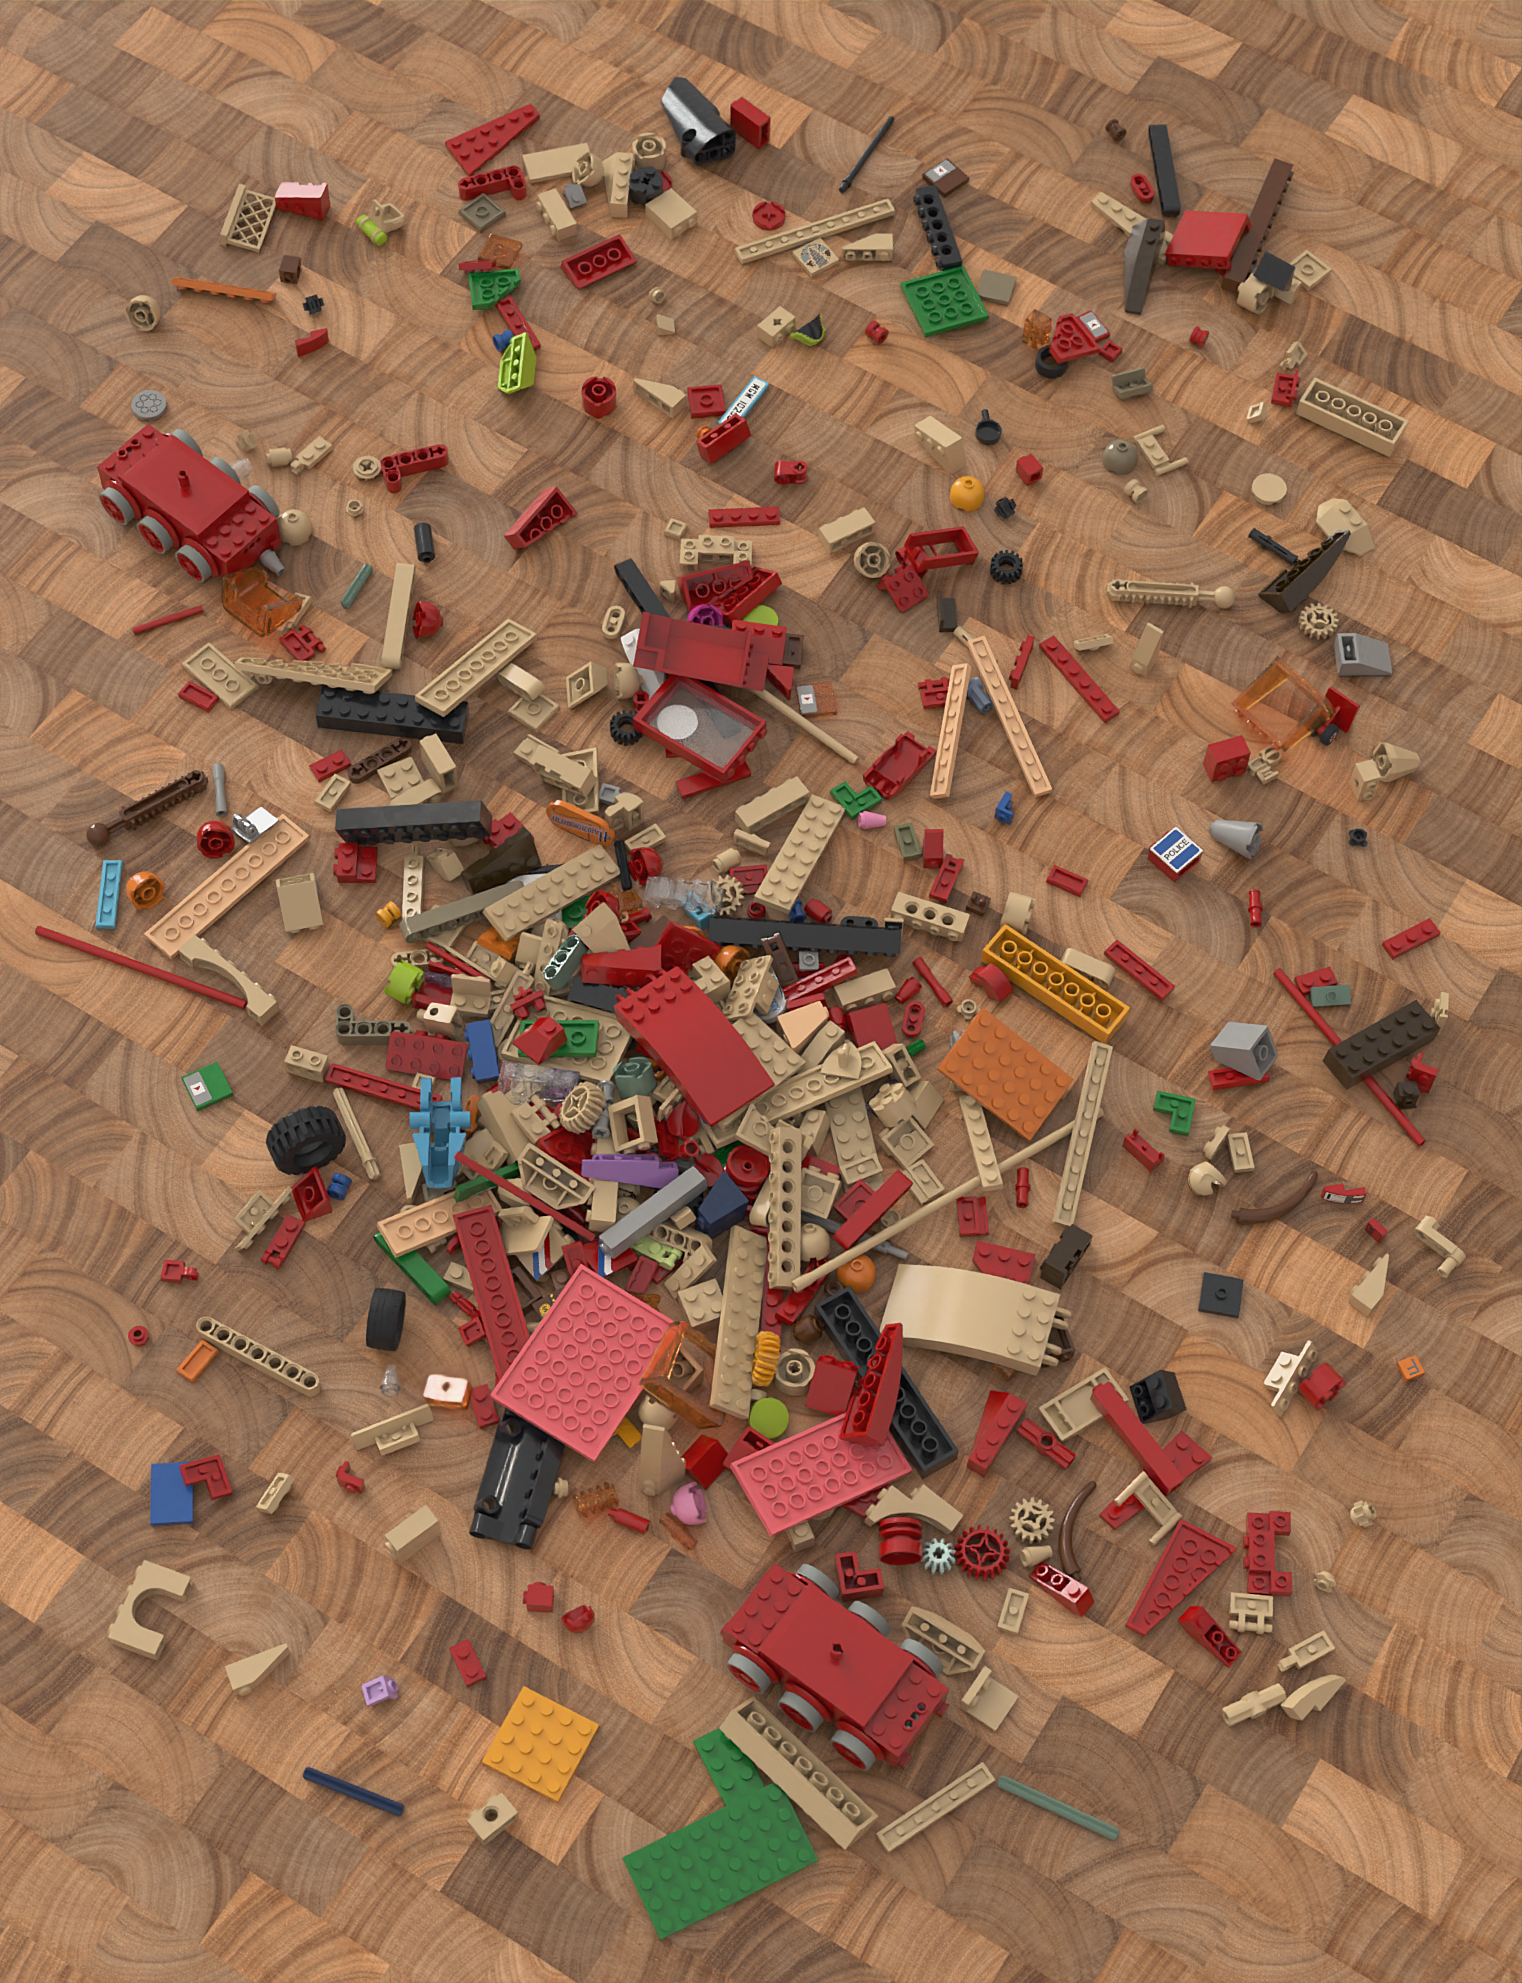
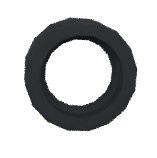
M1051 345L1043 346L1036 354L1035 368L1037 372L1047 378L1062 376L1066 372L1068 361L1058 366L1044 364L1042 362L1043 358L1053 356L1049 352Z

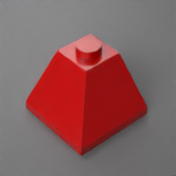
M540 1017L513 1040L512 1044L536 1064L540 1065L567 1041L564 1027L551 1017Z

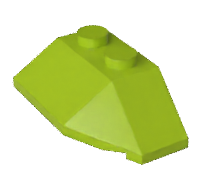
M526 332L511 338V344L505 350L500 361L498 389L506 394H511L534 385L536 355Z

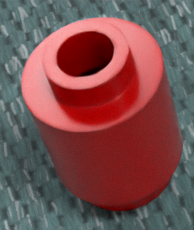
M810 899L804 907L806 915L817 923H829L833 917L831 915L832 910L818 899Z
M837 1006L829 1007L827 1009L829 1012L827 1021H832L846 1033L848 1024L842 1008Z

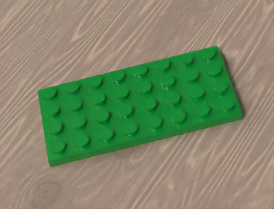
M773 1782L622 1857V1860L659 1940H662L817 1862L818 1858L786 1792Z

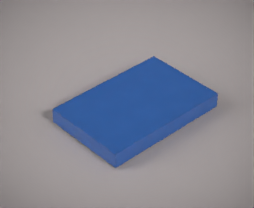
M189 1462L151 1464V1526L193 1524L194 1485L185 1487L179 1470L180 1465Z

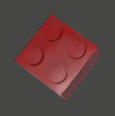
M1243 735L1208 745L1203 766L1211 782L1223 781L1232 776H1241L1246 772L1251 752Z

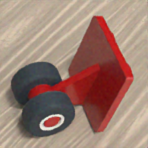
M1329 687L1318 711L1319 715L1312 719L1306 732L1312 737L1317 734L1321 735L1320 742L1328 746L1336 738L1339 729L1345 733L1350 731L1360 705L1333 687Z

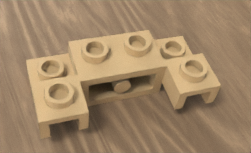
M708 534L699 535V539H681L680 570H683V565L694 566V570H698V563L735 564L749 560L751 565L752 541L734 540L735 536Z

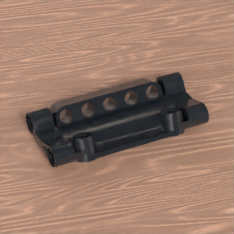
M506 1407L502 1421L496 1428L474 1504L475 1513L469 1534L476 1538L499 1541L531 1550L534 1545L537 1529L542 1526L546 1516L565 1444ZM507 1426L510 1427L511 1433L507 1431ZM484 1502L488 1504L489 1510L485 1508Z

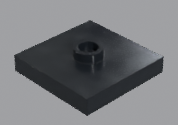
M1204 1272L1198 1311L1238 1318L1244 1279Z

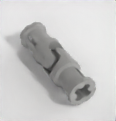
M602 1080L598 1084L599 1088L605 1093L606 1100L604 1102L605 1106L602 1108L603 1113L595 1121L592 1135L600 1139H605L610 1134L608 1129L610 1123L608 1106L614 1103L612 1095L616 1085L608 1080Z

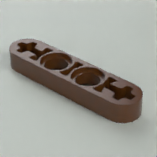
M400 737L354 764L348 770L349 780L355 784L362 783L377 774L378 769L393 764L407 756L412 750L411 741L406 737ZM385 753L393 754L389 759L383 758ZM370 762L377 763L375 768H369L367 765Z

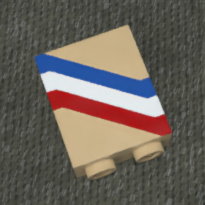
M553 1220L552 1228L548 1232L541 1250L533 1253L516 1254L517 1258L536 1281L545 1282L550 1278L547 1272L564 1256L562 1246L575 1242L570 1235H566L563 1232V1226L556 1220Z

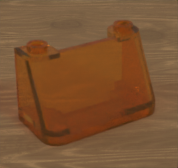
M258 565L223 575L221 591L223 609L261 638L269 636L302 608L303 599L298 595L291 594L288 596V600H285L269 588V576Z

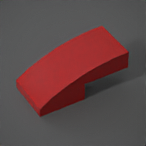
M327 328L310 331L311 337L295 340L297 356L312 353L325 346L329 342Z

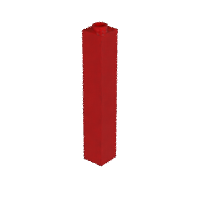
M1108 1381L1104 1385L1100 1383L1092 1389L1093 1392L1090 1400L1164 1495L1167 1496L1182 1486L1185 1480L1184 1476L1111 1383Z

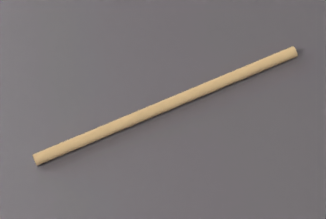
M749 689L853 765L859 760L857 755L765 689L763 692Z

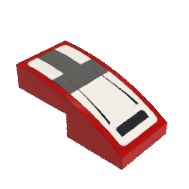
M1343 1183L1325 1186L1321 1193V1198L1324 1200L1347 1204L1361 1203L1366 1196L1364 1187L1345 1190Z

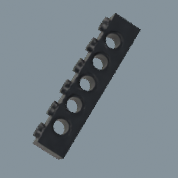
M936 185L916 188V196L913 197L914 205L918 206V216L922 218L923 230L927 232V242L931 244L932 256L936 258V268L940 269L941 272L962 266V258Z

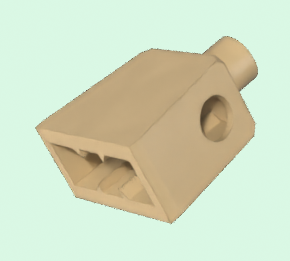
M430 1003L427 1010H418L417 1020L424 1021L430 1033L446 1034L447 1038H450L452 1041L459 1040L465 1025L457 1007Z

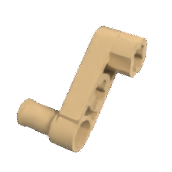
M1425 1216L1414 1229V1234L1446 1259L1437 1269V1273L1441 1277L1447 1278L1452 1270L1463 1262L1466 1255L1455 1244L1437 1232L1440 1225L1435 1218Z

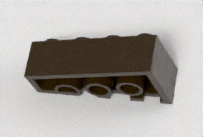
M524 826L519 828L518 832L512 837L506 838L505 842L500 846L490 850L489 854L483 859H478L461 872L466 889L472 895L487 891L542 866L532 835Z

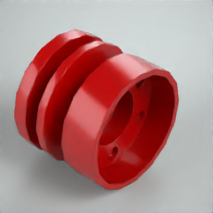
M893 1517L879 1522L878 1530L880 1533L878 1537L882 1541L879 1544V1560L882 1563L901 1566L916 1564L923 1559V1545L919 1541L922 1538L921 1521L909 1517Z

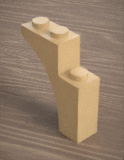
M924 1484L919 1489L915 1487L908 1497L891 1485L887 1490L885 1488L882 1489L877 1496L879 1499L878 1503L875 1506L872 1504L865 1512L867 1518L864 1522L871 1527L875 1523L888 1518L910 1517L931 1524L947 1536L953 1531L963 1517V1514Z

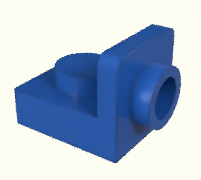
M1006 791L996 807L994 817L1002 823L1011 825L1014 813L1010 811L1013 806V802H1011L1013 794Z

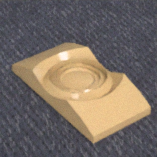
M1106 1367L1038 1408L1061 1442L1082 1433L1089 1426L1104 1418L1090 1400L1093 1392L1092 1389L1098 1384L1102 1383L1104 1385L1109 1381L1126 1403L1129 1401Z

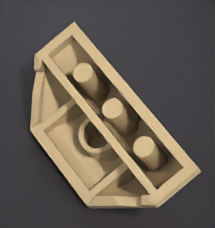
M1332 498L1318 506L1316 524L1327 537H1330L1338 530H1350L1351 535L1343 548L1344 551L1361 557L1375 549L1368 524L1347 500Z
M531 1143L526 1145L517 1159L523 1189L555 1210L585 1204L596 1187Z
M912 1606L902 1623L906 1638L913 1639L932 1651L943 1664L941 1671L947 1675L975 1670L985 1653V1650L972 1635L936 1613Z

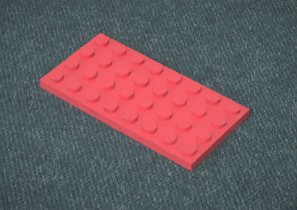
M843 1413L731 1463L730 1468L771 1538L911 1474L913 1470L891 1433L888 1431L885 1445L877 1447H867L841 1440L839 1435L846 1413Z

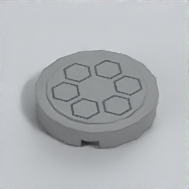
M144 390L139 392L131 402L132 412L138 419L143 421L144 419L154 421L162 417L166 412V399L158 391Z

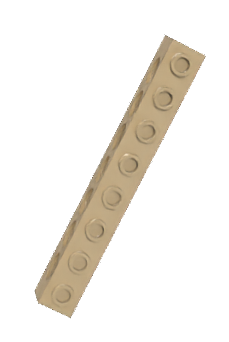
M780 1126L772 1129L769 1136L771 1143L769 1182L771 1184L769 1193L770 1212L768 1216L770 1222V1232L768 1234V1241L770 1242L768 1282L771 1289L793 1290L791 1282L800 1277L802 1129ZM782 1264L784 1265L785 1271L782 1270Z

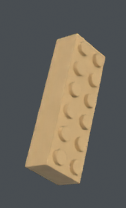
M1317 378L1313 379L1300 399L1296 413L1388 457H1391L1401 441L1409 422L1407 419Z

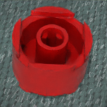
M595 376L583 383L581 396L582 407L585 412L596 419H601L603 416H607L614 411L617 401L616 387L612 380L607 377L597 378Z
M1326 1362L1317 1367L1311 1373L1312 1375L1308 1379L1305 1378L1297 1388L1317 1411L1326 1404V1400L1332 1401L1339 1395L1338 1391L1347 1384L1333 1367Z

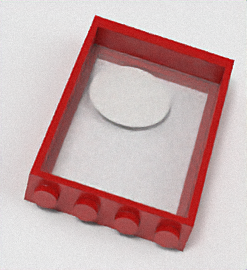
M674 674L668 676L633 718V729L723 783L734 775L737 766L744 763L746 755L749 752H753L757 742L767 734L766 721L698 680Z

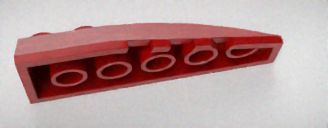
M901 1323L885 1325L875 1346L877 1352L869 1359L866 1365L869 1369L865 1377H861L858 1382L860 1388L857 1394H853L850 1399L839 1435L841 1440L867 1447L885 1445L900 1385L903 1353V1324Z

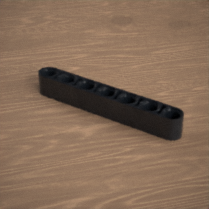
M1149 125L1148 136L1162 216L1180 215V200L1167 125Z

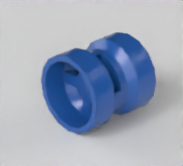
M508 329L503 331L501 335H494L492 339L496 349L501 352L511 344L510 340L514 336Z
M335 1173L331 1179L332 1184L328 1186L327 1194L333 1199L345 1200L346 1190L350 1187L352 1180L343 1174Z

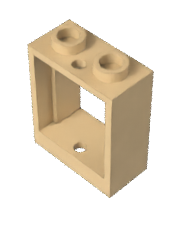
M636 1095L608 1106L615 1152L636 1154L637 1150H647L651 1148L650 1145L658 1143L650 1097ZM636 1111L640 1138L629 1142L624 1115Z

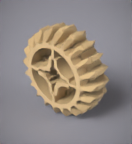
M587 1081L581 1082L578 1086L575 1085L574 1089L570 1090L569 1095L565 1097V1101L561 1103L563 1106L559 1110L561 1112L559 1118L562 1126L570 1132L579 1134L584 1133L586 1129L589 1130L591 1125H595V1121L599 1119V1115L603 1113L602 1108L605 1106L606 1097L602 1089L596 1084Z

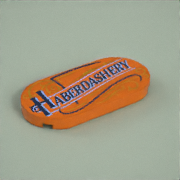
M556 800V802L552 801L546 809L547 817L555 826L592 844L608 847L615 839L614 830H610L609 824L604 819L570 803Z

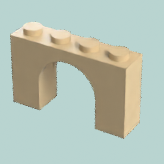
M144 1560L142 1566L139 1565L135 1572L136 1579L133 1585H129L126 1591L127 1598L124 1604L119 1606L116 1614L118 1617L115 1623L110 1625L107 1635L111 1644L158 1661L167 1642L166 1638L160 1633L140 1626L135 1620L136 1609L145 1598L156 1594L165 1595L185 1603L194 1583L190 1576Z

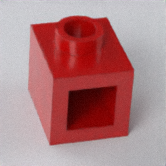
M1029 454L1017 460L1015 472L1028 486L1042 479L1043 467L1032 454Z
M543 1582L528 1584V1591L523 1593V1604H526L527 1611L553 1613L554 1586L546 1585Z

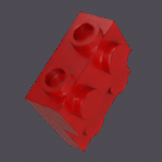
M510 812L500 820L495 818L492 821L491 837H485L482 840L485 844H489L492 849L494 847L497 848L505 842L506 838L516 834L523 824Z
M339 843V848H335L334 852L338 863L333 866V874L337 876L338 883H376L378 848L358 847V843Z

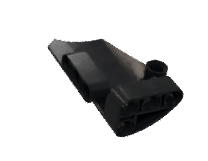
M675 77L668 86L661 100V105L681 145V156L690 158L696 165L731 157L736 149V131L720 117L719 110L686 78Z

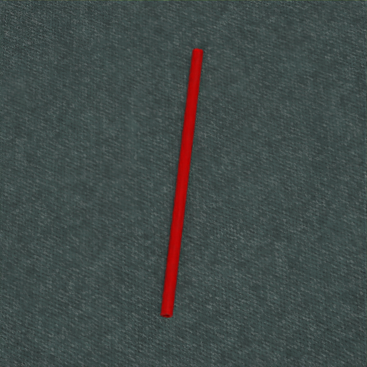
M37 926L35 934L243 1010L248 1003L247 1000L42 926Z
M1278 968L1273 975L1332 1045L1335 1046L1342 1042L1283 970ZM1370 1076L1363 1080L1417 1146H1422L1426 1142L1424 1137L1375 1079Z

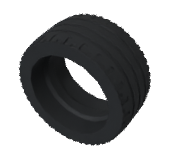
M375 1288L367 1320V1347L385 1351H396L398 1349L405 1317V1292L395 1289Z

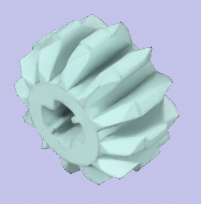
M934 1538L932 1544L926 1542V1548H923V1559L921 1562L926 1563L924 1566L925 1570L930 1567L932 1568V1574L939 1570V1573L942 1575L944 1569L950 1571L951 1564H955L956 1559L953 1556L956 1551L950 1550L952 1547L951 1543L944 1545V1538L941 1539L940 1543ZM935 1554H939V1557L942 1555L941 1559H937V1556L934 1557Z

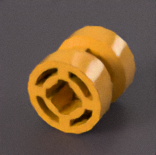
M390 901L385 905L384 909H379L375 912V915L379 922L387 928L394 919L398 920L402 913L396 904Z

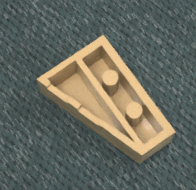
M932 416L914 425L916 440L949 475L967 466L961 436Z

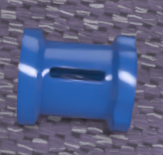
M797 899L789 913L790 921L804 922L806 920V915L801 908L802 902L800 899Z

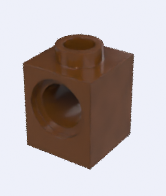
M283 255L279 268L281 282L298 283L302 270L300 257Z

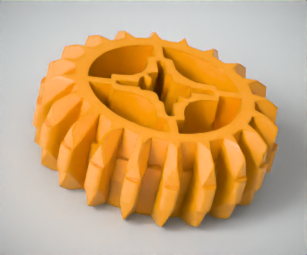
M761 1331L754 1343L756 1349L753 1353L755 1355L752 1361L754 1370L751 1373V1378L753 1380L752 1384L767 1387L776 1372L780 1354L779 1335L772 1332Z

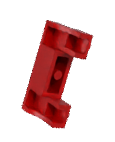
M1291 1512L1247 1513L1246 1536L1243 1537V1549H1246V1556L1243 1557V1569H1247V1594L1291 1596L1292 1572L1275 1571L1274 1535H1290Z

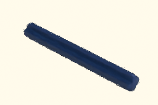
M306 1767L303 1772L305 1780L396 1816H401L404 1811V1805L326 1773L310 1767Z

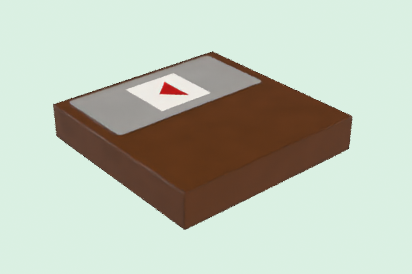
M948 158L922 174V178L931 186L936 185L938 192L944 198L969 182V177Z

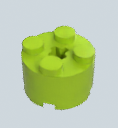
M401 960L391 972L388 978L390 986H385L384 994L403 1004L410 1005L415 989L419 990L424 982V979H422L424 976L423 970Z

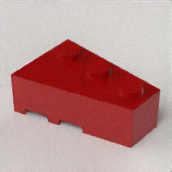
M281 183L274 197L276 209L323 221L331 206L328 183H323L322 185H315L314 183H309L308 185Z

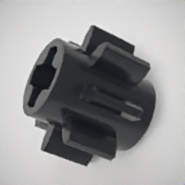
M317 294L306 297V302L302 303L304 311L309 310L310 315L321 312V307L325 306L323 298L318 299Z
M1003 497L995 503L994 511L997 517L1003 516L1006 519L1015 513L1014 509L1017 505L1013 498L1009 500L1007 497Z

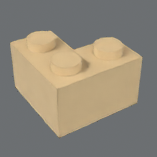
M709 956L692 964L694 983L714 1004L729 995L730 980Z

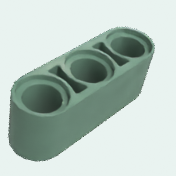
M570 935L565 939L543 971L544 979L553 990H560L566 985L581 963L582 955L587 954L586 946L577 935Z

